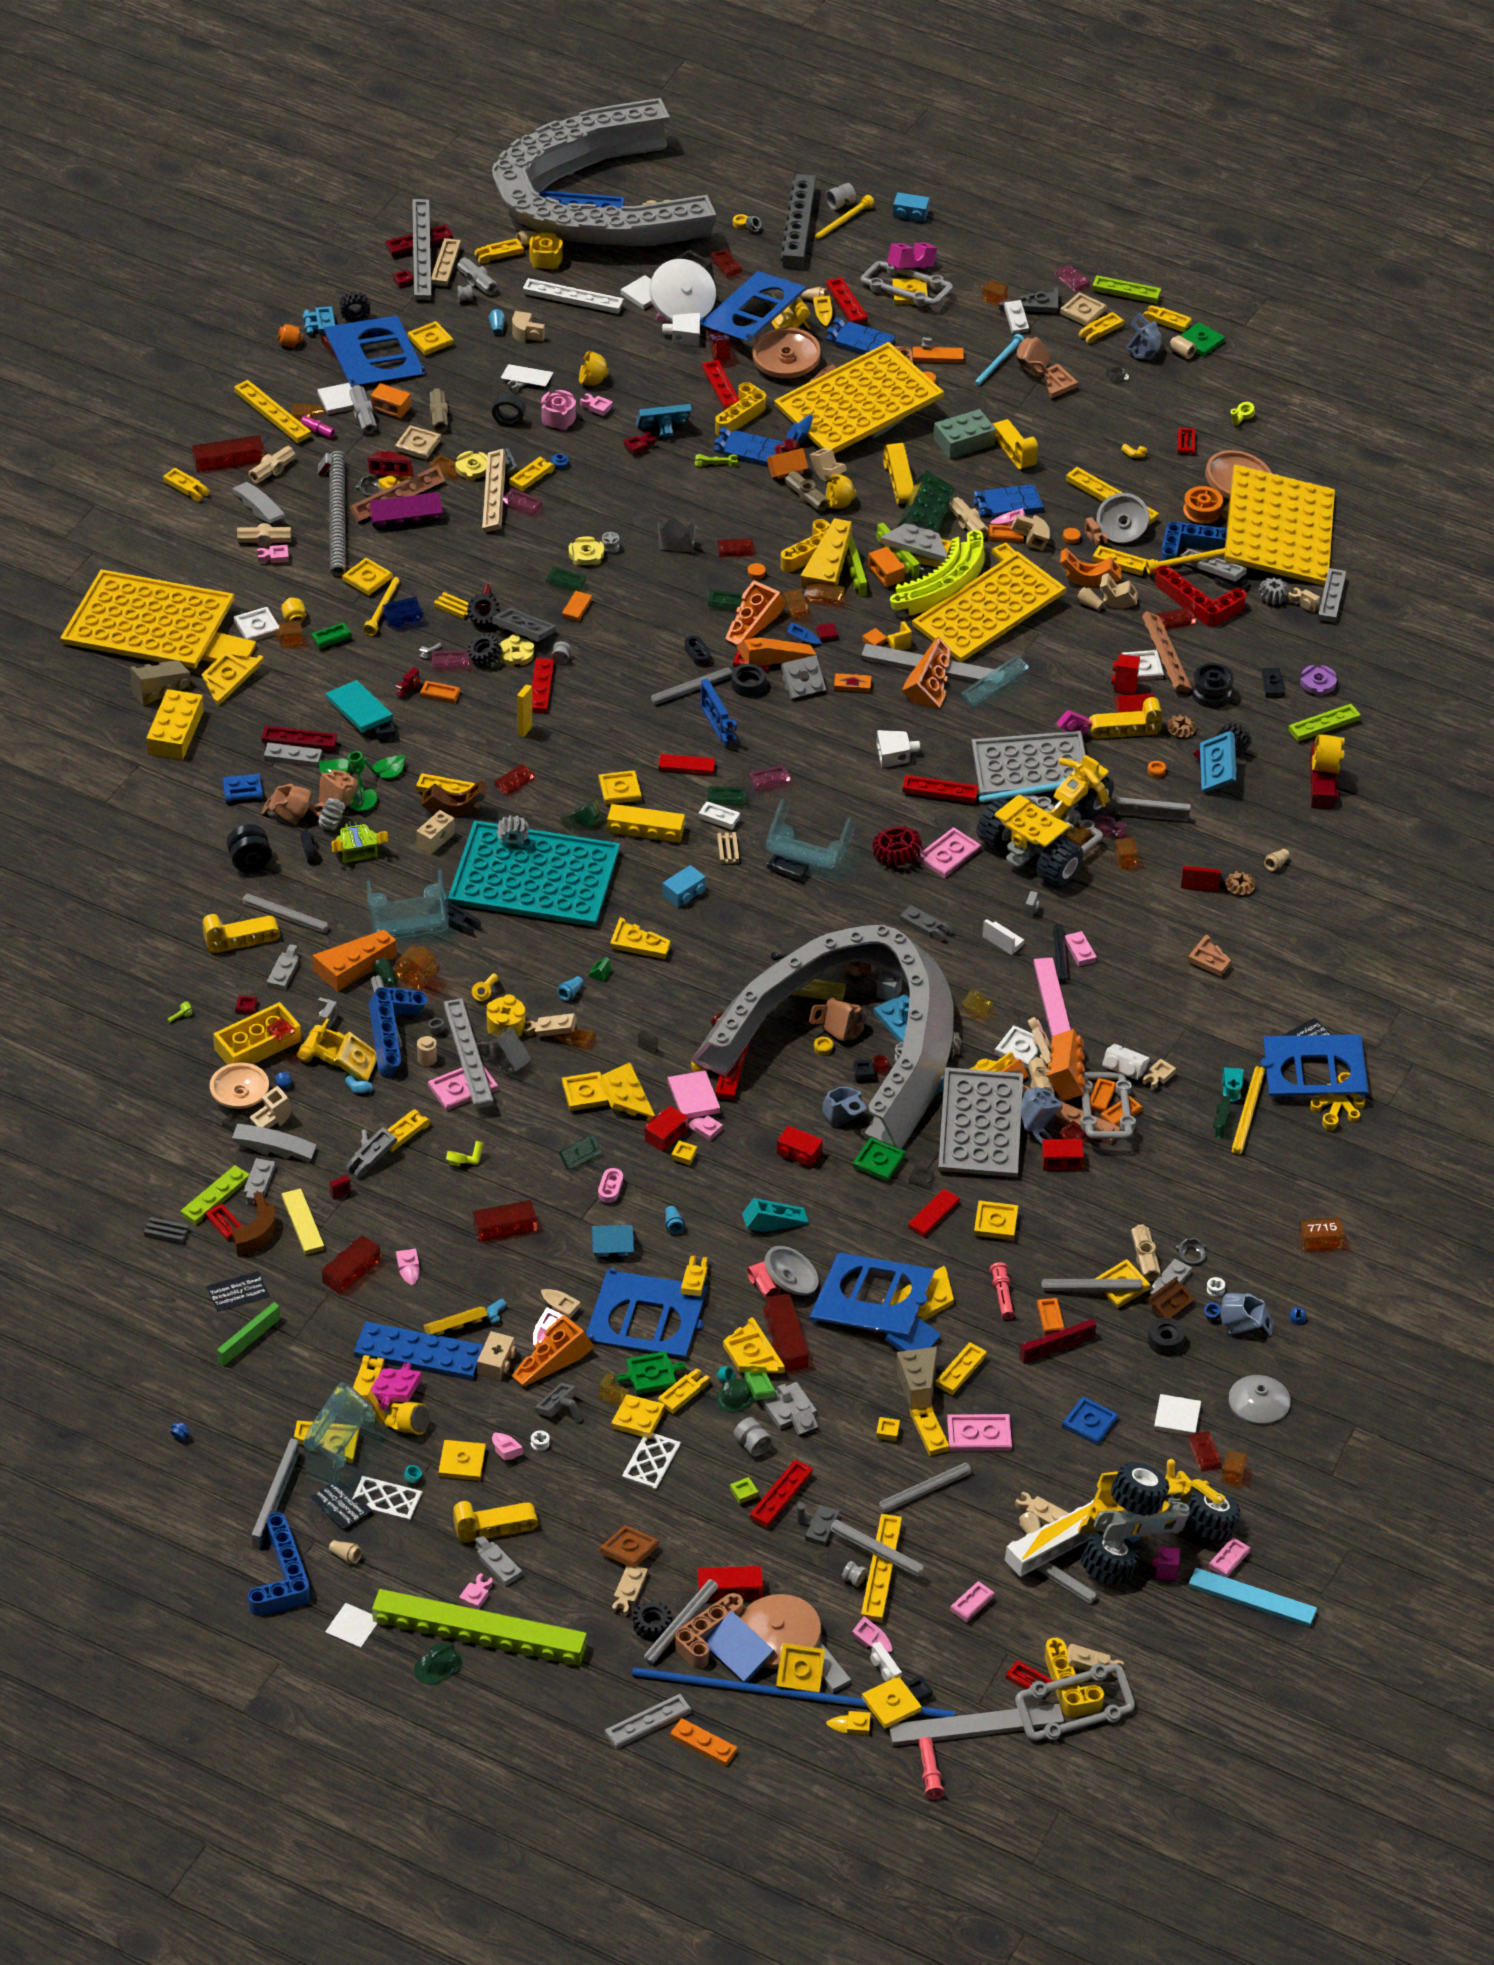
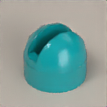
M723 1366L718 1369L716 1376L719 1381L730 1383L734 1379V1370L731 1366Z
M415 1465L407 1466L404 1472L405 1481L410 1484L419 1481L422 1475L420 1468Z

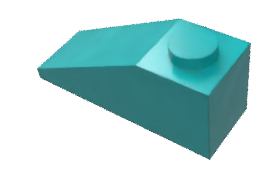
M756 1198L752 1199L742 1213L747 1229L762 1232L804 1226L809 1223L805 1210L802 1207Z

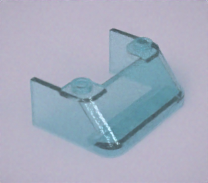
M781 798L765 845L767 850L777 856L827 870L833 869L845 856L855 829L852 818L847 817L840 840L831 842L828 849L794 840L793 829L788 825H784L789 807L785 799Z
M438 869V883L428 885L424 889V896L387 902L385 894L374 893L371 880L367 881V898L373 933L385 930L392 937L398 939L442 932L448 928L447 888L442 869Z
M344 1382L338 1384L307 1431L304 1440L306 1476L335 1487L338 1484L337 1471L346 1462L344 1449L359 1426L371 1431L375 1428L374 1407L350 1384Z

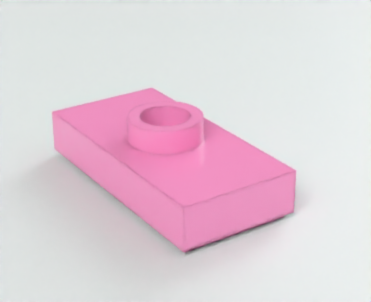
M1232 1537L1212 1559L1208 1568L1227 1578L1250 1552V1547Z
M978 1581L951 1606L950 1611L965 1622H968L994 1598V1592Z

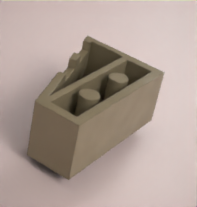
M179 660L160 662L156 666L147 664L142 668L130 667L132 694L143 706L163 698L167 689L179 691L191 686L190 672Z
M937 1347L897 1352V1373L911 1410L931 1407L937 1368Z

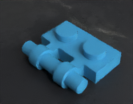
M332 306L315 308V312L304 311V329L308 336H313L314 330H318L319 334H325L324 327L335 325Z

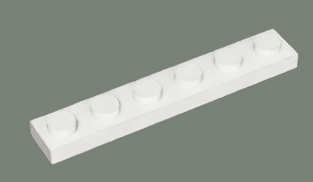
M529 278L523 287V294L619 314L624 304V298Z

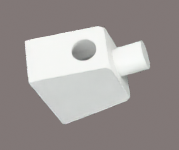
M700 313L674 315L673 324L662 325V334H672V342L674 344L699 347Z
M877 731V749L881 768L909 763L910 753L920 752V742H909L907 733L903 731Z

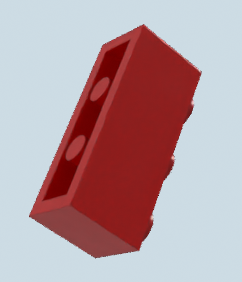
M761 1566L697 1568L698 1592L709 1579L718 1584L717 1590L706 1602L719 1601L730 1593L739 1594L743 1600L763 1598Z

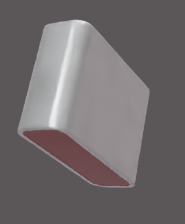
M326 453L318 464V475L324 477L332 466L331 454Z

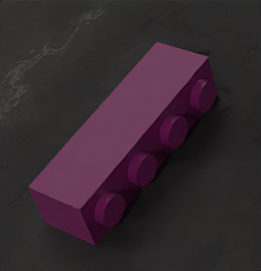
M440 492L375 500L369 503L371 523L377 527L387 526V523L400 525L404 521L409 520L415 523L422 521L424 518L436 520L443 513Z

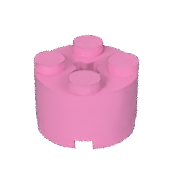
M555 390V393L552 394L550 392L546 393L541 400L542 423L559 430H566L568 426L573 424L576 419V400H574L573 395L564 390Z

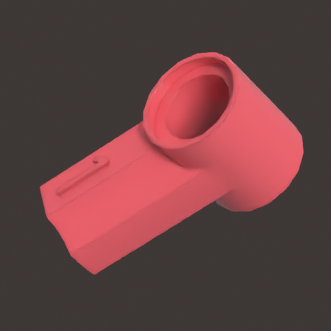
M765 1261L747 1267L750 1282L752 1284L756 1283L765 1299L772 1300L780 1294L781 1289L770 1278L766 1270Z

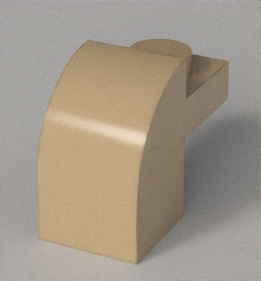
M515 311L512 318L513 337L522 343H525L527 339L543 342L545 338V324L533 323L532 313Z
M823 448L809 454L816 474L825 482L833 479L830 478L832 474L841 475L842 472L847 471L845 464L836 463L832 449Z
M1018 514L1011 525V531L1027 536L1026 546L1043 551L1050 536V529L1043 519L1036 515L1031 519Z
M1109 573L1102 575L1100 589L1104 593L1103 602L1107 606L1125 609L1137 604L1138 592L1130 581L1117 585Z
M276 1086L262 1096L265 1106L250 1116L255 1126L269 1129L276 1123L281 1126L289 1118L292 1105L284 1092Z

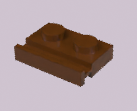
M1177 1276L1146 1299L1147 1302L1152 1304L1153 1310L1160 1318L1173 1317L1195 1300L1186 1287L1180 1284Z

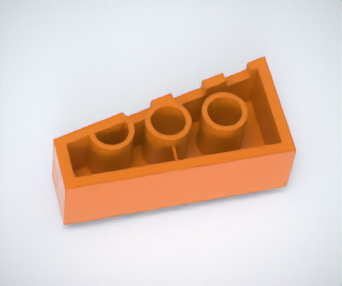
M381 930L312 955L313 971L338 992L396 957V939L387 931Z
M1074 1029L1052 1036L1051 1042L1052 1053L1049 1056L1051 1063H1048V1069L1051 1071L1047 1072V1077L1062 1102L1084 1095L1083 1086L1086 1085L1083 1077L1085 1068L1082 1063L1084 1059L1082 1051L1084 1042Z

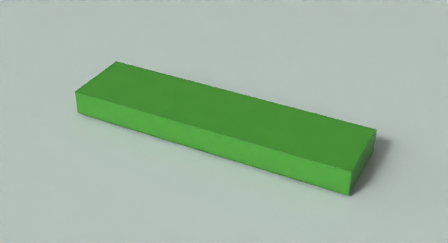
M275 1302L272 1303L217 1349L218 1363L224 1367L279 1321V1305Z

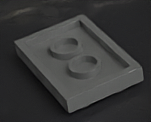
M512 608L493 616L492 623L498 625L499 628L511 630L514 634L526 636L529 640L535 642L546 638L556 631V625Z

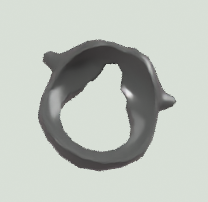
M372 475L363 477L355 487L365 497L374 495L365 491V481L368 480L370 484L379 489L377 493L383 491L378 486L379 478L376 479Z
M1197 1238L1185 1239L1180 1245L1175 1247V1249L1179 1250L1181 1260L1188 1265H1199L1205 1259L1204 1248L1206 1245L1202 1244ZM1189 1243H1192L1193 1247L1200 1254L1199 1260L1189 1261L1185 1258L1184 1255Z

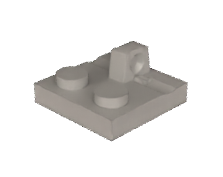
M797 1382L788 1386L782 1384L777 1387L775 1398L760 1400L779 1430L793 1425L790 1416L811 1408L813 1415L816 1416L817 1410Z

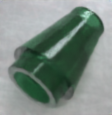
M383 957L374 962L373 971L388 986L396 984L398 979L390 961Z

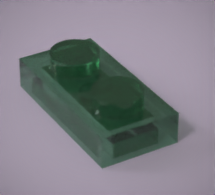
M554 566L546 577V583L578 592L586 582L585 575Z
M710 590L708 607L737 610L742 603L743 593Z
M708 786V802L716 805L745 806V787Z
M1223 1096L1222 1103L1217 1105L1216 1114L1219 1117H1215L1213 1129H1216L1215 1137H1224L1231 1097Z
M591 1134L559 1151V1155L566 1170L602 1151L594 1134Z

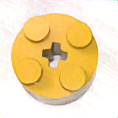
M550 232L538 233L537 237H531L529 241V259L532 267L535 269H557L563 260L562 239L557 238L556 234Z
M1323 734L1317 735L1314 745L1315 753L1312 756V770L1339 774V761H1343L1344 750H1341L1344 745V738Z
M508 994L487 1004V1031L493 1038L498 1039L500 1037L505 1038V1041L519 1038L523 1034V1029L525 1028V1007L522 1002L515 999L513 995Z

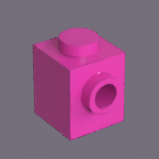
M1159 1546L1158 1555H1153L1156 1579L1177 1581L1180 1548Z

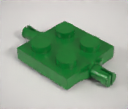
M666 1351L626 1359L628 1373L616 1375L617 1383L630 1381L636 1395L655 1392L672 1387L676 1383L674 1372L686 1370L685 1362L672 1364L668 1359Z

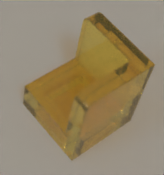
M971 989L961 1005L982 1018L993 1002L978 991Z
M607 1371L599 1385V1399L620 1407L626 1394L629 1395V1390L615 1385V1374Z

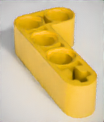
M741 383L738 387V398L740 401L715 418L716 435H723L719 434L722 427L727 428L733 433L734 430L739 429L766 410V393L751 383Z
M1008 419L992 424L996 428L995 440L1018 469L1036 465L1038 444L1034 437L1024 439Z
M887 444L884 449L883 463L885 469H889L896 503H915V490L904 444Z
M823 519L815 520L812 525V537L784 549L781 552V570L790 573L806 566L830 524Z
M1155 697L1146 699L1143 703L1142 711L1095 714L1090 716L1089 719L1093 722L1090 726L1091 736L1100 739L1157 734L1161 730L1162 711L1159 700Z
M216 914L207 915L203 919V935L208 950L212 953L271 942L278 939L281 934L276 919L273 916H265L221 925L219 916Z
M462 1501L453 1508V1521L457 1537L463 1543L473 1542L481 1535L488 1539L526 1532L535 1529L539 1524L532 1503H521L473 1512L471 1503Z
M1060 1638L1049 1639L1046 1643L1045 1661L1051 1679L1057 1681L1076 1675L1073 1666L1068 1665V1651L1064 1641ZM1079 1683L1055 1690L1062 1712L1067 1717H1081L1096 1714L1102 1710L1104 1691L1099 1686L1080 1687Z

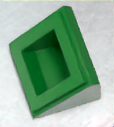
M605 957L595 963L588 976L604 982L612 970L609 958Z

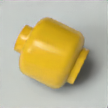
M288 598L282 604L281 610L287 623L298 625L306 618V610L302 600Z

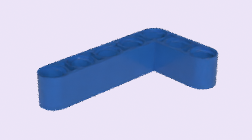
M1169 522L1165 530L1160 561L1177 558L1180 546L1212 551L1223 549L1226 544L1227 529L1182 522Z
M379 987L375 990L369 1001L379 1072L383 1076H392L401 1063L394 1014L419 1015L428 1001L425 993L421 991Z
M274 1512L268 1516L267 1527L268 1536L284 1581L256 1587L249 1591V1611L256 1616L300 1606L309 1601V1584L286 1517L279 1512Z

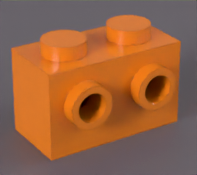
M381 383L370 395L374 410L398 418H402L411 407L410 393Z
M803 448L766 458L771 478L777 477L778 480L786 478L787 474L792 471L803 474V470L808 469Z
M888 547L869 553L868 567L885 587L904 581L905 565L897 559L895 553L891 552Z

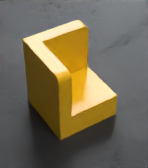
M905 621L901 622L899 633L887 636V642L892 649L904 650L911 648L912 631Z

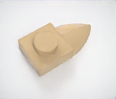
M552 1289L541 1290L543 1298L552 1306V1310L561 1315L564 1314L569 1319L581 1307L580 1301L563 1292Z

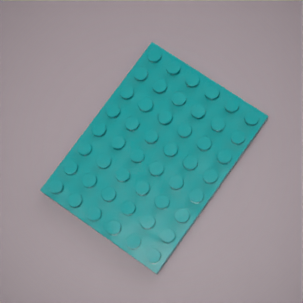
M481 821L473 822L448 896V902L454 905L596 927L619 854L620 843L529 829L528 837L523 843L518 842L517 845L514 843L508 845L507 842H502L498 838V824Z

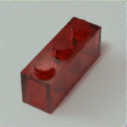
M531 1200L520 1201L473 1211V1226L478 1242L537 1231V1216Z
M361 1235L357 1240L352 1241L348 1248L340 1252L333 1261L323 1267L322 1283L341 1295L381 1260L380 1246Z

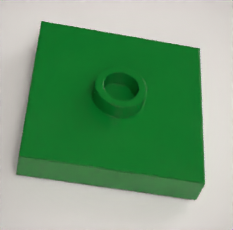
M1200 322L1180 335L1196 344V353L1203 357L1225 341V336Z
M870 1137L853 1161L852 1167L888 1182L906 1156V1151Z

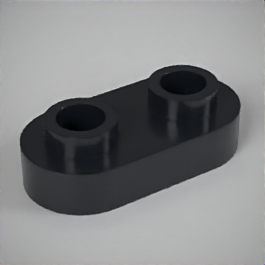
M1215 574L1214 582L1219 587L1229 591L1235 588L1243 589L1245 592L1248 590V580L1244 577L1233 581Z
M689 636L685 639L684 648L695 663L702 665L710 661L711 652L700 637Z
M308 829L300 830L306 861H315L318 852L316 845L313 846L312 844L314 843L313 832L309 833Z

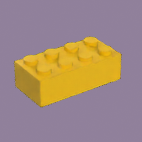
M167 689L146 737L147 754L178 760L184 759L204 712L203 695Z
M279 1002L213 1033L214 1050L227 1065L232 1063L255 1064L301 1042L300 1024Z

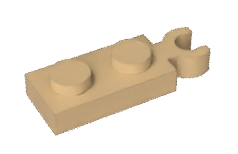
M574 1013L538 1018V1022L526 1021L525 1024L528 1029H523V1032L526 1036H533L536 1033L537 1037L573 1033L577 1018Z
M1033 1017L1028 1020L1033 1030L1034 1038L1032 1040L1038 1049L1040 1048L1042 1053L1040 1058L1048 1065V1063H1051L1049 1058L1050 1053H1052L1051 1044L1042 1029L1040 1021Z
M1026 1492L1021 1493V1499L1024 1501L1018 1499L1015 1501V1506L1018 1509H1026V1512L1033 1511L1038 1515L1040 1523L1044 1525L1050 1524L1061 1516L1069 1514L1038 1496L1034 1500L1031 1499L1030 1495Z
M626 1566L614 1594L613 1614L616 1613L617 1609L621 1608L624 1609L623 1616L626 1617L628 1615L629 1605L635 1606L648 1575V1569L639 1566L635 1568Z
M1070 1644L1067 1649L1068 1665L1089 1671L1093 1665L1098 1663L1104 1666L1117 1664L1122 1667L1124 1665V1662L1120 1660H1110V1655L1078 1645ZM1111 1673L1112 1676L1117 1678L1116 1673Z

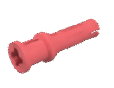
M998 1262L990 1266V1273L994 1278L992 1284L997 1290L1001 1317L1004 1320H1009L1014 1317L1008 1288L1011 1282L1010 1278L1007 1277V1265L1003 1262Z
M923 1737L918 1743L924 1768L922 1781L926 1785L925 1796L930 1800H936L944 1795V1788L940 1782L942 1775L937 1770L933 1740L929 1737Z

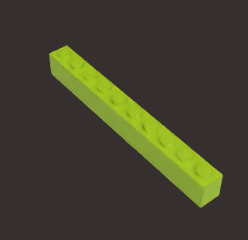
M379 1589L372 1607L373 1622L381 1625H390L400 1629L418 1631L423 1634L428 1633L442 1638L456 1639L465 1643L470 1642L484 1647L522 1653L526 1656H536L546 1660L564 1662L568 1665L580 1666L587 1646L586 1632Z

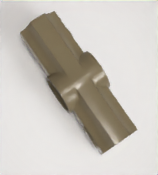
M434 389L430 392L432 428L437 433H444L448 429L447 403H445V394L440 389Z
M795 471L790 472L785 478V483L799 494V499L802 502L810 503L820 512L826 510L830 500L815 488L814 481L805 480Z

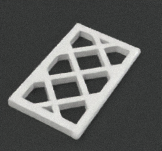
M653 1433L651 1439L656 1440L657 1443L646 1446L645 1443L648 1438H642L622 1475V1479L656 1490L681 1442ZM668 1444L674 1446L673 1450L666 1453L663 1447ZM660 1448L662 1455L652 1457L649 1450ZM645 1452L648 1459L638 1462L639 1454ZM665 1459L666 1463L664 1466L658 1469L655 1462ZM651 1463L654 1470L643 1473L640 1466ZM637 1468L640 1475L631 1476L629 1473L631 1469ZM657 1475L655 1483L649 1482L646 1479L647 1477Z
M362 1476L352 1499L357 1496L359 1498L365 1496L369 1502L367 1505L372 1509L371 1512L410 1521L423 1491ZM368 1482L376 1484V1486L366 1490L364 1484ZM383 1488L396 1489L397 1492L386 1495ZM379 1490L383 1497L372 1501L369 1494ZM411 1493L416 1496L411 1500H407L404 1494ZM400 1496L403 1503L393 1506L390 1499ZM386 1501L390 1508L383 1509L376 1507V1505ZM406 1506L409 1510L407 1515L396 1511Z

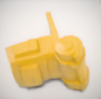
M799 296L771 323L775 329L797 328L803 322L808 330H810V326L805 321L809 317L810 311Z
M326 1019L322 1026L315 1025L309 1032L306 1041L299 1048L297 1057L303 1062H310L314 1057H317L339 1067L334 1063V1060L345 1035L326 1029L329 1019Z

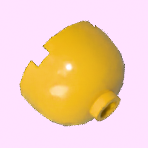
M588 351L583 358L586 361L580 368L579 382L587 386H596L604 378H607L609 369L601 355Z
M832 474L830 478H833V480L828 482L826 497L830 500V505L827 507L832 509L846 508L856 497L854 485L848 477Z

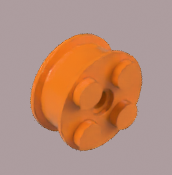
M1198 486L1186 492L1183 512L1187 520L1211 525L1221 517L1223 497L1216 489Z

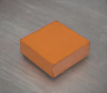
M874 628L862 635V641L866 644L881 646L887 642V637Z

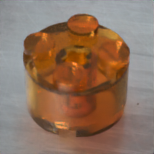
M411 945L396 960L394 974L408 984L411 990H418L424 988L435 977L440 967H437L435 963L437 958L429 949L424 946L415 947V945Z

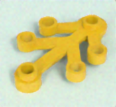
M1341 1073L1336 1078L1337 1084L1344 1082L1350 1076V1073ZM1318 1095L1316 1097L1320 1099H1313L1310 1103V1109L1313 1112H1319L1322 1106L1333 1103L1330 1113H1326L1322 1120L1323 1127L1328 1131H1332L1338 1126L1339 1118L1337 1115L1341 1104L1348 1112V1120L1350 1122H1358L1360 1112L1355 1108H1363L1365 1098L1362 1099L1360 1095H1350L1353 1098L1352 1105L1345 1095Z

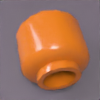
M285 324L283 327H280L277 340H279L282 346L295 348L297 344H301L303 334H300L299 327Z

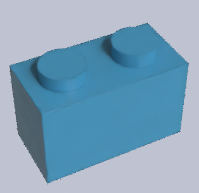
M897 192L893 204V217L925 222L929 211L930 197Z
M689 865L663 882L662 896L679 908L705 891L706 877Z

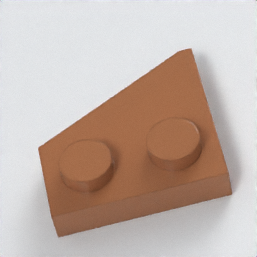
M1059 364L1047 368L1049 372L1044 374L1051 399L1078 387V382Z
M1208 935L1203 937L1188 956V962L1219 976L1224 974L1231 963L1230 958L1222 953L1218 945L1214 946L1210 942Z

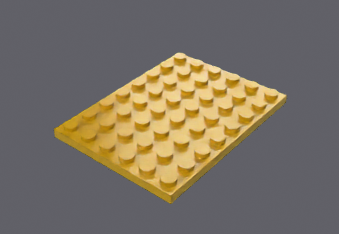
M887 342L774 400V403L793 423H799L804 417L812 414L813 420L807 436L819 448L832 449L835 454L945 396L942 389L891 343Z
M1234 464L1224 561L1325 586L1330 563L1335 489Z
M100 570L60 637L61 644L157 662L179 660L184 667L196 669L232 605L234 594Z

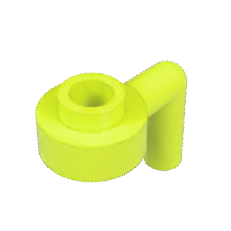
M1243 402L1239 404L1237 409H1232L1230 412L1233 424L1237 426L1243 419L1252 418L1255 414L1254 405L1250 402Z
M476 1141L472 1156L447 1151L446 1159L449 1160V1164L460 1166L461 1163L477 1165L480 1160L483 1142Z

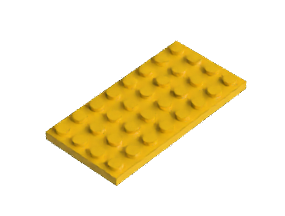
M1017 551L912 620V626L933 642L937 637H940L950 648V655L961 663L1065 594L1066 587Z

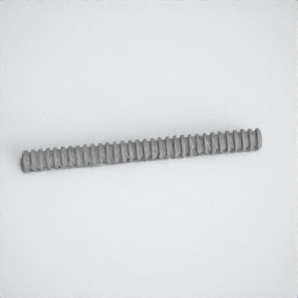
M334 451L331 453L332 466L329 468L330 572L334 576H342L346 572L345 455L340 451Z

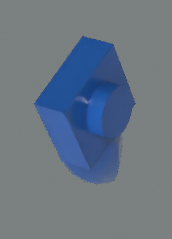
M810 414L804 417L799 423L794 422L786 437L788 439L794 438L795 441L799 442L800 446L810 430L813 415Z
M793 622L789 625L785 635L786 638L796 643H822L812 632Z

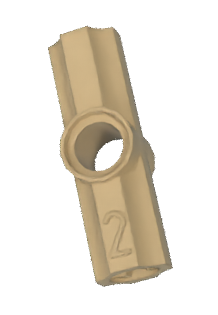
M287 446L274 455H265L261 460V464L248 472L249 477L253 483L257 484L272 474L275 476L279 475L284 466L296 458V453L292 447Z
M959 497L953 498L949 503V509L957 517L960 527L962 529L967 528L969 531L979 530L982 532L984 539L989 534V529L980 520L978 511L975 508L970 509Z
M263 523L258 525V527L237 528L238 543H257L262 547H267L271 543H291V527H272L269 524Z
M1038 1057L1030 1060L1028 1064L1032 1078L1030 1087L1032 1089L1040 1087L1054 1093L1053 1086L1047 1077V1072L1051 1070L1047 1068L1046 1063L1043 1062L1042 1058Z
M1144 1224L1137 1225L1131 1230L1137 1253L1136 1261L1140 1265L1142 1276L1148 1282L1155 1281L1161 1275L1155 1254L1156 1245L1152 1242L1149 1227H1146Z

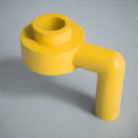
M492 974L485 982H478L472 987V996L475 1000L483 1002L489 999L491 995L490 987L498 982L497 974ZM479 988L485 989L483 995L478 994Z

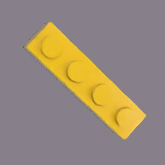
M611 804L607 818V833L676 843L681 842L685 826V814Z

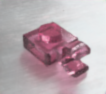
M1096 815L1094 827L1100 830L1102 834L1110 835L1113 832L1118 837H1124L1126 830H1124L1126 823L1115 822L1114 817Z

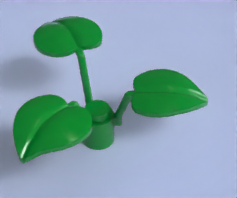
M354 751L348 755V760L333 759L330 761H319V769L321 774L330 773L331 770H340L349 774L352 770L357 773L360 791L355 792L352 803L348 807L358 812L367 811L375 806L377 794L373 789L364 791L360 773L364 771L365 765L375 775L380 774L382 779H392L402 773L405 755L384 758L377 761L372 767L367 762V758H363L361 752Z

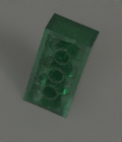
M926 469L914 484L898 526L905 523L912 524L916 527L938 533L955 488Z

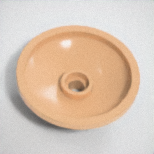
M249 1063L228 1064L217 1070L210 1080L212 1097L219 1104L234 1109L248 1108L256 1105L263 1100L262 1096L267 1094L269 1090V1080L266 1073L261 1068Z

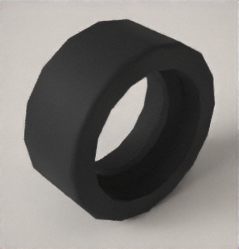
M504 393L497 396L494 400L491 413L497 423L511 427L520 424L523 420L526 406L524 401L517 395ZM499 406H513L518 413L515 415L505 414L499 409Z
M755 664L737 666L732 672V689L737 694L746 697L761 694L766 686L765 671ZM752 677L758 681L748 684L739 681V679Z

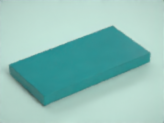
M357 680L325 693L326 699L361 732L393 720V714Z

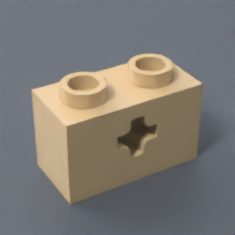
M439 810L416 831L417 847L432 855L455 834L454 818Z
M490 1332L477 1360L478 1375L501 1381L503 1374L509 1370L510 1359L514 1358L517 1347L514 1346V1337Z

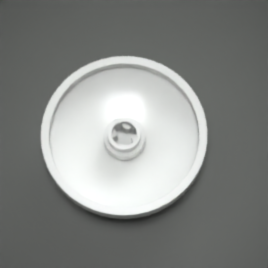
M686 259L667 261L656 270L650 281L649 293L655 309L669 321L673 322V316L679 314L700 313V318H705L714 306L716 299L714 281L701 265Z

